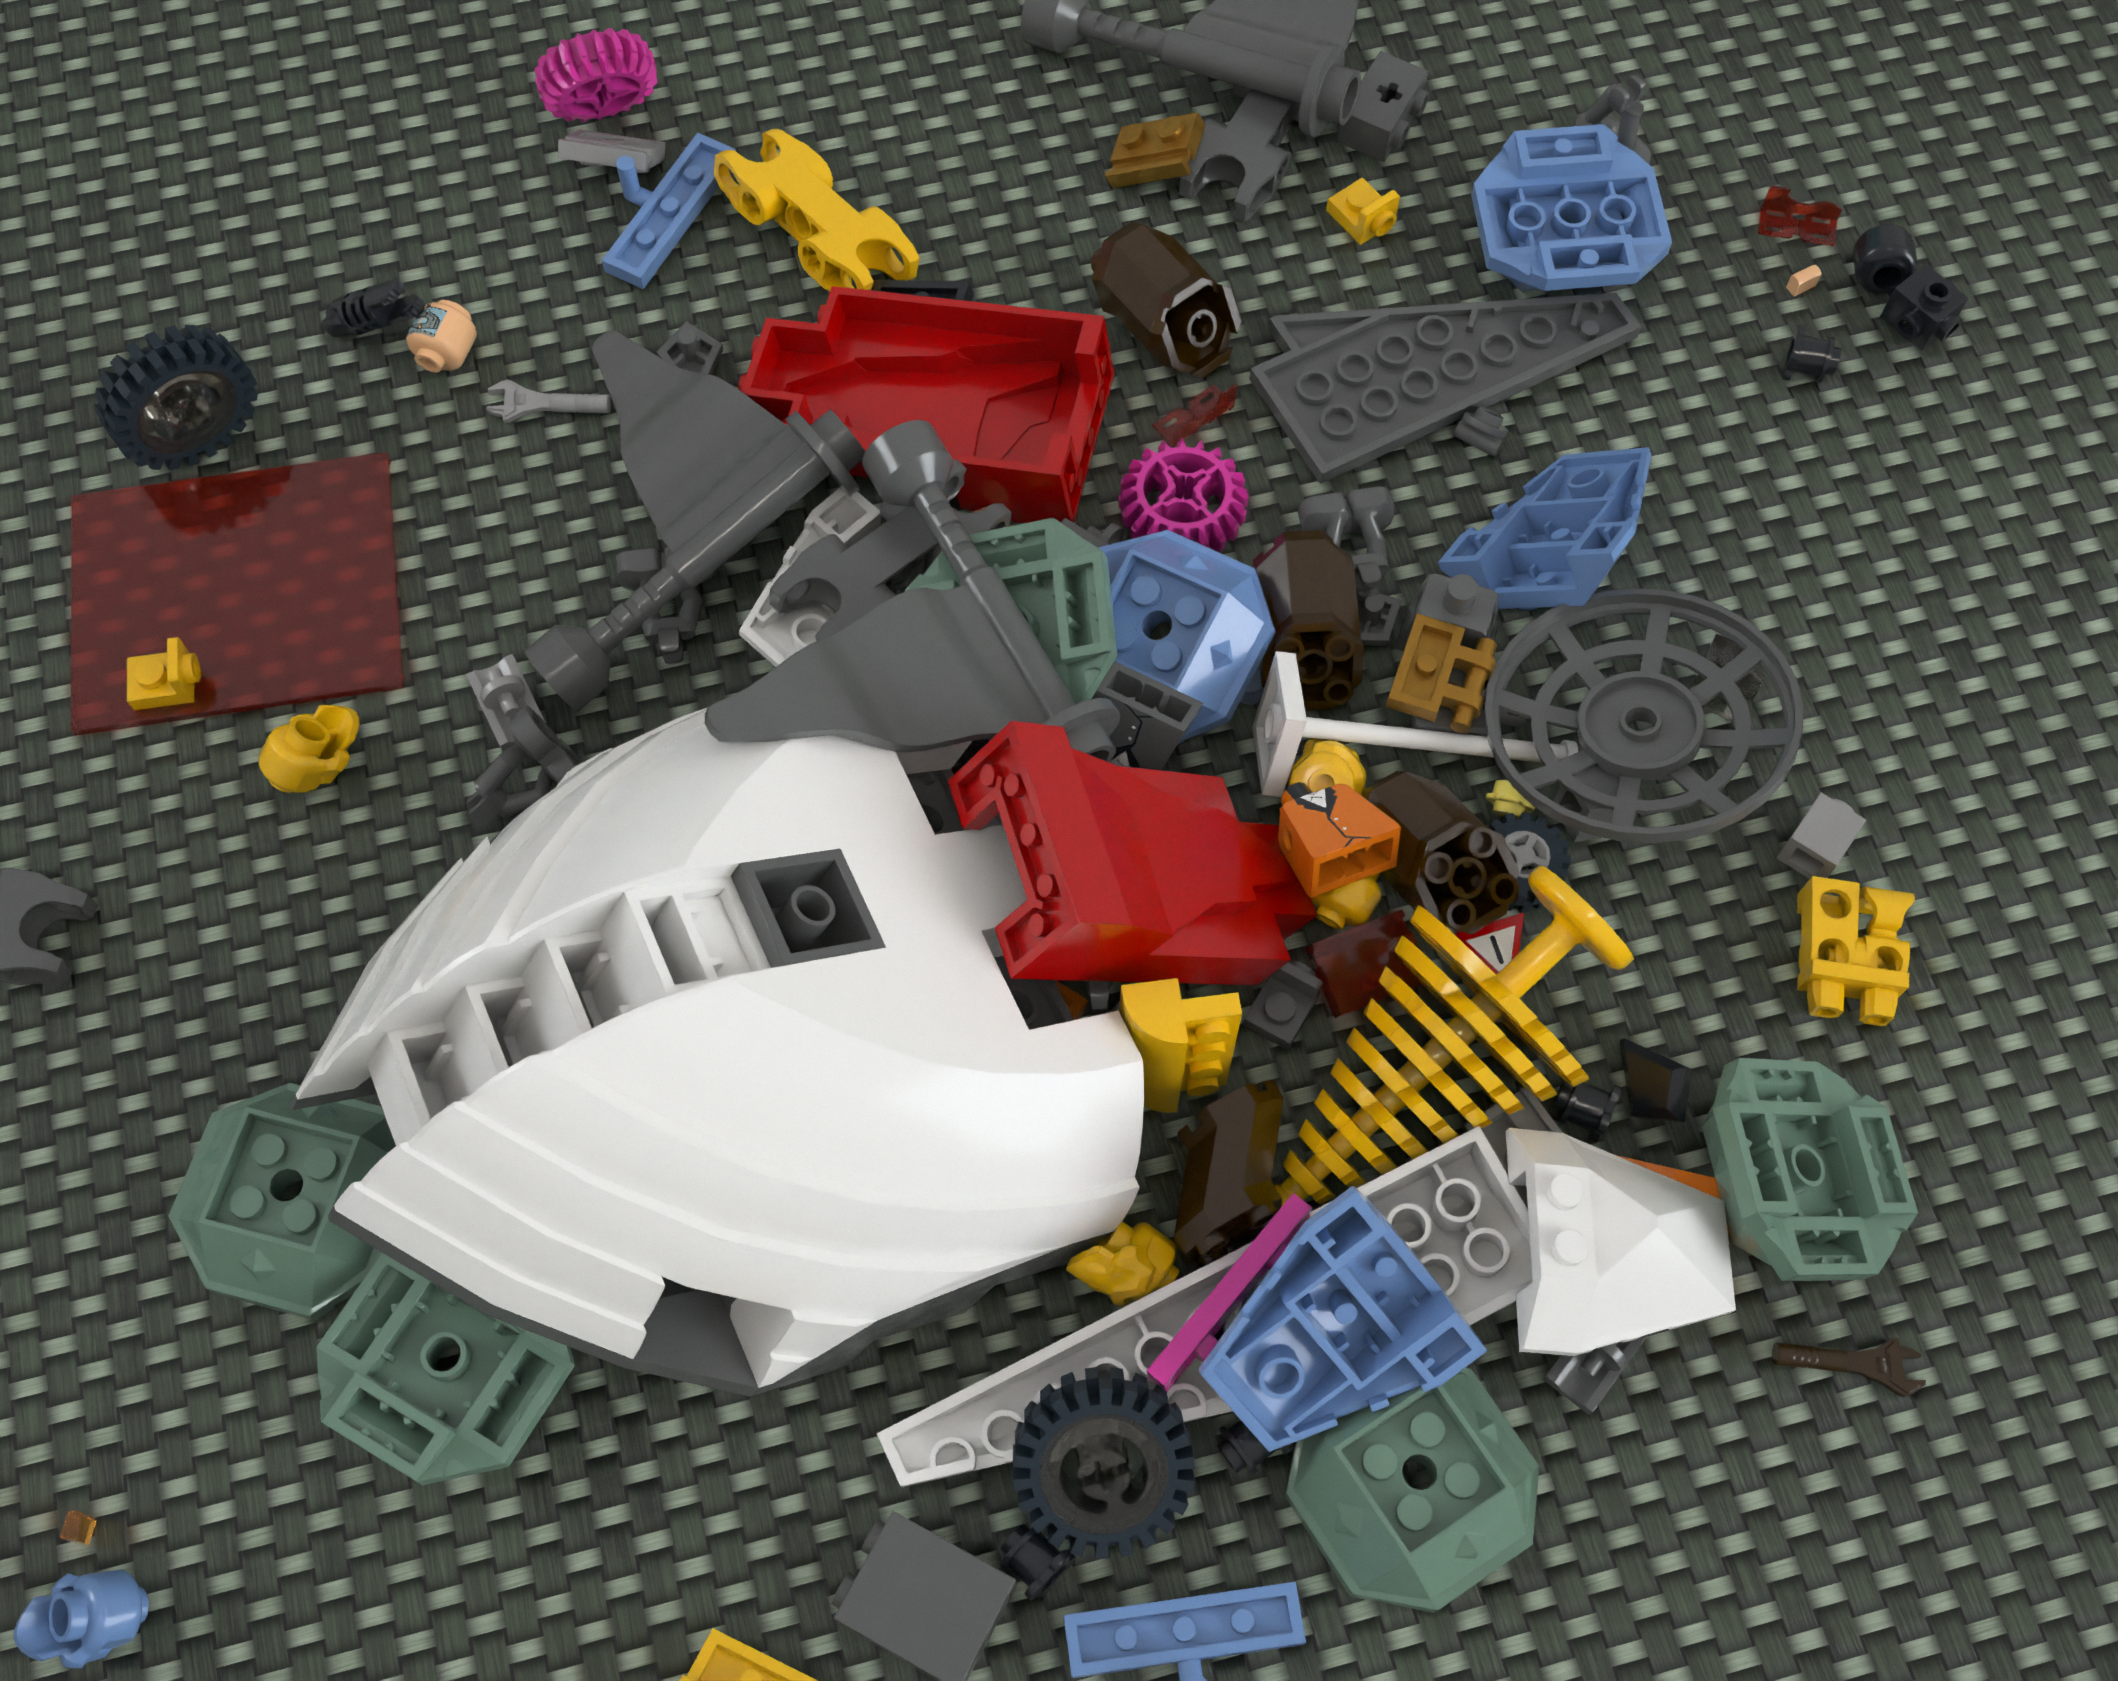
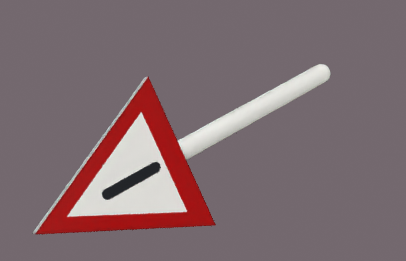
M1524 912L1494 921L1474 934L1459 932L1454 935L1497 975L1519 954Z

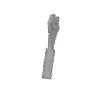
M506 379L488 388L489 395L505 394L504 405L486 407L489 414L503 418L504 423H510L526 414L541 411L611 413L612 399L610 395L539 393Z

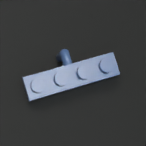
M697 132L653 192L640 187L633 158L630 156L619 157L616 161V167L624 197L629 202L641 206V208L602 259L604 271L644 289L718 189L719 185L713 175L715 154L724 150L736 151V149Z
M1296 1582L1068 1614L1063 1617L1072 1679L1177 1663L1180 1681H1207L1203 1677L1201 1660L1293 1647L1306 1643Z

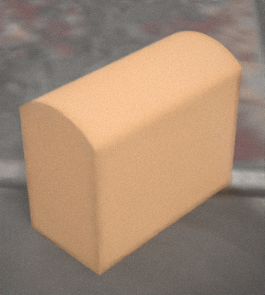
M1812 265L1791 275L1786 288L1793 296H1797L1815 287L1822 275L1821 270L1817 265Z

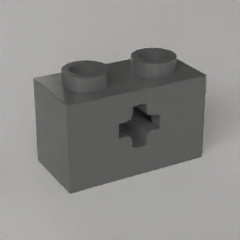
M1380 51L1361 80L1358 98L1349 120L1345 125H1339L1337 142L1385 162L1394 146L1401 148L1410 130V120L1412 117L1416 116L1419 118L1427 105L1430 92L1425 90L1428 70Z

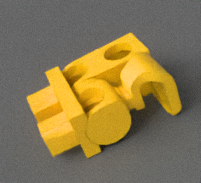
M1812 876L1797 894V913L1801 914L1800 973L1798 974L1797 990L1807 991L1808 1008L1811 1016L1823 1018L1839 1017L1844 1012V997L1860 999L1859 1021L1864 1024L1886 1026L1894 1019L1898 998L1909 988V973L1907 972L1910 959V942L1898 939L1897 931L1902 926L1906 911L1915 902L1913 893L1867 886L1862 887L1860 890V883L1816 876ZM1826 893H1835L1840 896L1827 895ZM1859 913L1874 915L1866 925V934L1868 935L1858 937Z

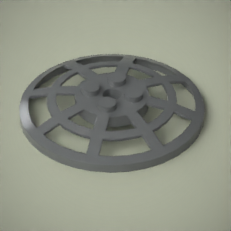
M1631 588L1595 593L1584 606L1561 604L1527 624L1508 643L1496 661L1493 675L1490 676L1487 685L1485 725L1488 743L1498 767L1513 788L1534 807L1556 821L1590 835L1616 841L1660 843L1683 841L1714 833L1742 820L1763 805L1782 785L1795 762L1803 732V700L1797 678L1786 657L1768 636L1747 619L1721 605L1693 595L1660 589ZM1632 613L1650 614L1645 640L1610 642L1584 651L1569 629L1581 622L1604 616ZM1670 617L1688 620L1710 628L1734 641L1744 651L1720 668L1714 662L1694 651L1666 643ZM1551 638L1566 661L1546 679L1538 691L1535 701L1506 691L1509 680L1520 663L1538 645ZM1642 657L1640 671L1619 673L1605 678L1596 667V664L1613 659ZM1665 660L1687 667L1704 677L1705 680L1689 690L1679 681L1661 674L1662 662ZM1758 665L1768 674L1780 697L1784 714V728L1752 730V720L1748 704L1740 688L1735 683ZM1576 675L1589 690L1580 704L1579 712L1551 705L1559 690ZM1721 694L1732 713L1735 730L1704 729L1705 720L1702 706ZM1501 709L1531 719L1533 745L1544 766L1519 774L1511 763L1503 744L1500 726ZM1637 720L1649 722L1654 727L1648 731L1640 732L1631 729L1627 724ZM1549 724L1577 731L1578 741L1582 750L1558 760L1549 743L1546 725ZM1700 748L1731 749L1732 751L1723 767L1708 781H1705L1688 766L1696 757ZM1782 748L1779 760L1768 780L1756 793L1738 805L1719 791L1738 773L1747 757L1749 749ZM1597 766L1604 772L1620 778L1617 796H1610L1592 789L1577 780L1574 775ZM1670 777L1686 791L1684 794L1666 799L1638 800L1641 781H1652ZM1559 782L1565 789L1581 799L1600 807L1614 810L1611 823L1591 819L1566 809L1536 789ZM1697 803H1701L1716 814L1711 818L1684 825L1653 828L1633 826L1635 813L1671 812Z

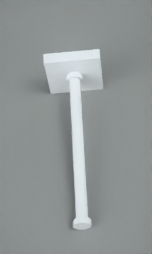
M1275 652L1252 726L1262 795L1282 797L1302 737L1494 758L1487 736L1306 717L1296 653ZM1502 738L1509 759L1542 763L1533 745V741ZM1563 740L1561 744L1550 743L1558 760L1578 752V746L1575 741Z

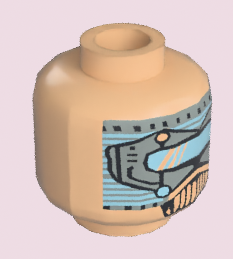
M449 300L425 304V310L415 318L406 336L408 348L415 355L416 363L425 370L438 373L441 370L452 371L460 368L477 336L475 326L471 321V315L461 305Z

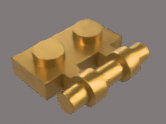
M1417 613L1386 707L1435 722L1441 705L1450 708L1454 712L1450 723L1451 729L1459 733H1468L1473 719L1480 716L1484 705V699L1481 694L1485 682L1493 675L1496 666V660L1493 657L1497 643L1489 638H1479L1475 650L1462 646L1460 643L1465 628ZM1452 668L1463 670L1466 674L1462 688L1448 683Z

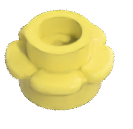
M1496 780L1492 793L1486 794V800L1494 805L1492 812L1503 818L1505 815L1513 813L1515 819H1519L1522 812L1532 813L1535 810V807L1514 789L1507 780Z

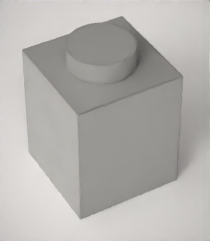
M1821 792L1777 856V859L1809 879L1812 876L1828 878L1859 833L1866 819L1856 814L1847 803L1838 799H1831Z

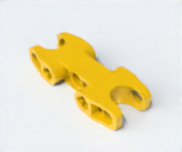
M770 129L762 133L763 143L760 155L763 158V162L747 160L734 150H724L715 154L713 175L733 207L754 225H761L773 219L799 242L798 257L802 267L824 289L830 292L832 286L854 288L851 281L853 278L857 289L871 290L874 281L868 269L882 271L894 280H912L916 278L920 258L914 245L905 236L899 225L876 206H871L861 212H857L833 191V177L829 166L807 144L795 139L783 130ZM776 144L780 149V153L776 149ZM729 169H730L731 172L734 174V176H735L737 182H739V184H737V183L733 180V178H732L731 175H730ZM891 247L897 249L901 254L904 265L897 258Z

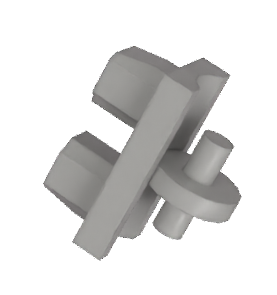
M513 654L504 657L499 663L490 668L474 670L466 674L502 752L516 744L509 726L510 718L526 705L532 708L544 720Z

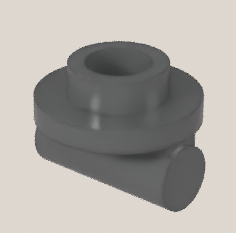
M1478 406L1476 412L1465 411L1453 436L1496 457L1508 430L1501 425L1504 417L1490 409Z

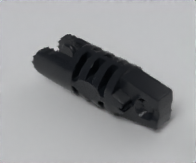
M395 278L347 293L333 300L332 304L327 308L326 317L322 320L321 327L333 337L361 335L418 317L425 310V304L415 294L398 298L404 286L400 280Z

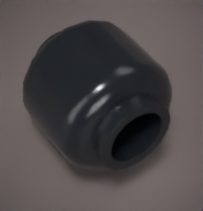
M1881 224L1868 229L1860 235L1853 249L1854 271L1858 283L1864 289L1873 293H1891L1898 285L1915 273L1917 269V255L1912 235L1903 227L1894 224Z

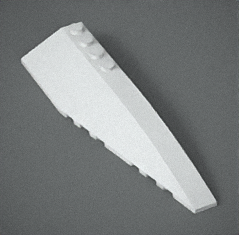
M1480 1126L1356 1188L1377 1207L1433 1275L1469 1325L1515 1303L1516 1294L1533 1282L1528 1209L1514 1185H1509L1508 1174ZM1329 1203L1311 1211L1309 1213L1310 1218ZM1251 1243L877 1433L900 1486H911L1013 1462L1015 1430L1018 1421L1024 1423V1409L1031 1400L1036 1404L1040 1402V1390L1049 1383L1055 1391L1061 1388V1376L1073 1372L1076 1381L1086 1379L1085 1368L1098 1367V1377H1109L1110 1367L1123 1369L1125 1380L1132 1381L1136 1372L1147 1377L1148 1388L1153 1390L1156 1385L1148 1379L1147 1369ZM1267 1270L1264 1276L1258 1281V1283L1253 1287V1289L1244 1298L1240 1305L1235 1309L1231 1316L1221 1326L1218 1332L1213 1336L1218 1341L1223 1336L1228 1327L1231 1325V1323L1236 1318L1241 1309L1244 1307L1249 1298L1252 1296V1294L1257 1289L1259 1284L1265 1278L1269 1270ZM1197 1358L1167 1392L1168 1403L1176 1402L1180 1408L1183 1423L1232 1411L1201 1376L1199 1367L1202 1365V1362ZM1096 1417L1086 1419L1071 1426L1062 1434L1051 1453L1143 1431L1132 1423L1119 1418Z

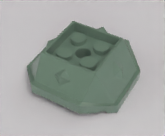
M1055 518L969 534L975 548L978 549L985 563L996 569L1076 704L1092 699L1117 658L1108 557L1102 550L1083 539ZM942 551L924 575L919 574L906 588V591L917 588L947 590L960 587V580L953 570L950 561Z
M1738 1058L1723 1066L1717 1094L1702 1125L1720 1198L1725 1204L1726 1221L1732 1244L1771 1265L1781 1281L1863 1280L1879 1274L1894 1251L1901 1232L1909 1228L1918 1214L1887 1107L1867 1094L1861 1097L1842 1077L1819 1062Z
M287 1083L211 1114L168 1217L207 1290L217 1295L316 1321L333 1310L336 1304L354 1294L382 1254L379 1250L330 1222L328 1215L344 1191L353 1182L361 1181L370 1169L396 1145L382 1106L349 1099L291 1110L290 1104L301 1085ZM303 1181V1188L299 1195L292 1200L283 1201V1194L287 1187L294 1182Z
M382 1253L316 1347L321 1392V1422L421 1485L506 1468L511 1465L575 1367L571 1347L488 1316ZM450 1347H460L461 1353L457 1364L450 1370L438 1371L437 1361L441 1353Z
M1466 1367L1437 1388L1423 1392L1420 1386L1389 1398L1390 1406L1374 1412L1368 1406L1337 1418L1338 1426L1295 1442L1284 1497L1350 1597L1370 1601L1376 1600L1435 1613L1533 1545L1539 1465L1472 1369ZM1417 1462L1427 1469L1430 1475V1486L1428 1489L1417 1490L1405 1482L1402 1474V1468L1405 1463Z

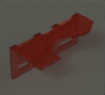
M1770 185L1760 209L1758 234L1790 239L1793 234L1801 235V240L1805 242L1835 246L1837 221L1842 208L1830 201H1820L1811 204L1797 202L1789 196L1791 188ZM1767 211L1785 213V217L1769 215ZM1792 214L1805 215V220L1794 219ZM1812 218L1830 220V223L1813 222ZM1766 226L1782 229V232L1767 230ZM1812 234L1828 236V239L1812 237Z
M1235 383L1223 392L1213 384L1189 400L1188 405L1190 408L1185 411L1177 408L1152 424V426L1173 448L1181 438L1185 439L1189 435L1196 433L1198 428L1207 422L1210 424L1215 418L1234 408L1237 384ZM1211 393L1215 395L1213 398H1211L1204 404L1200 402V400L1204 399ZM1173 418L1178 420L1167 428L1162 426Z

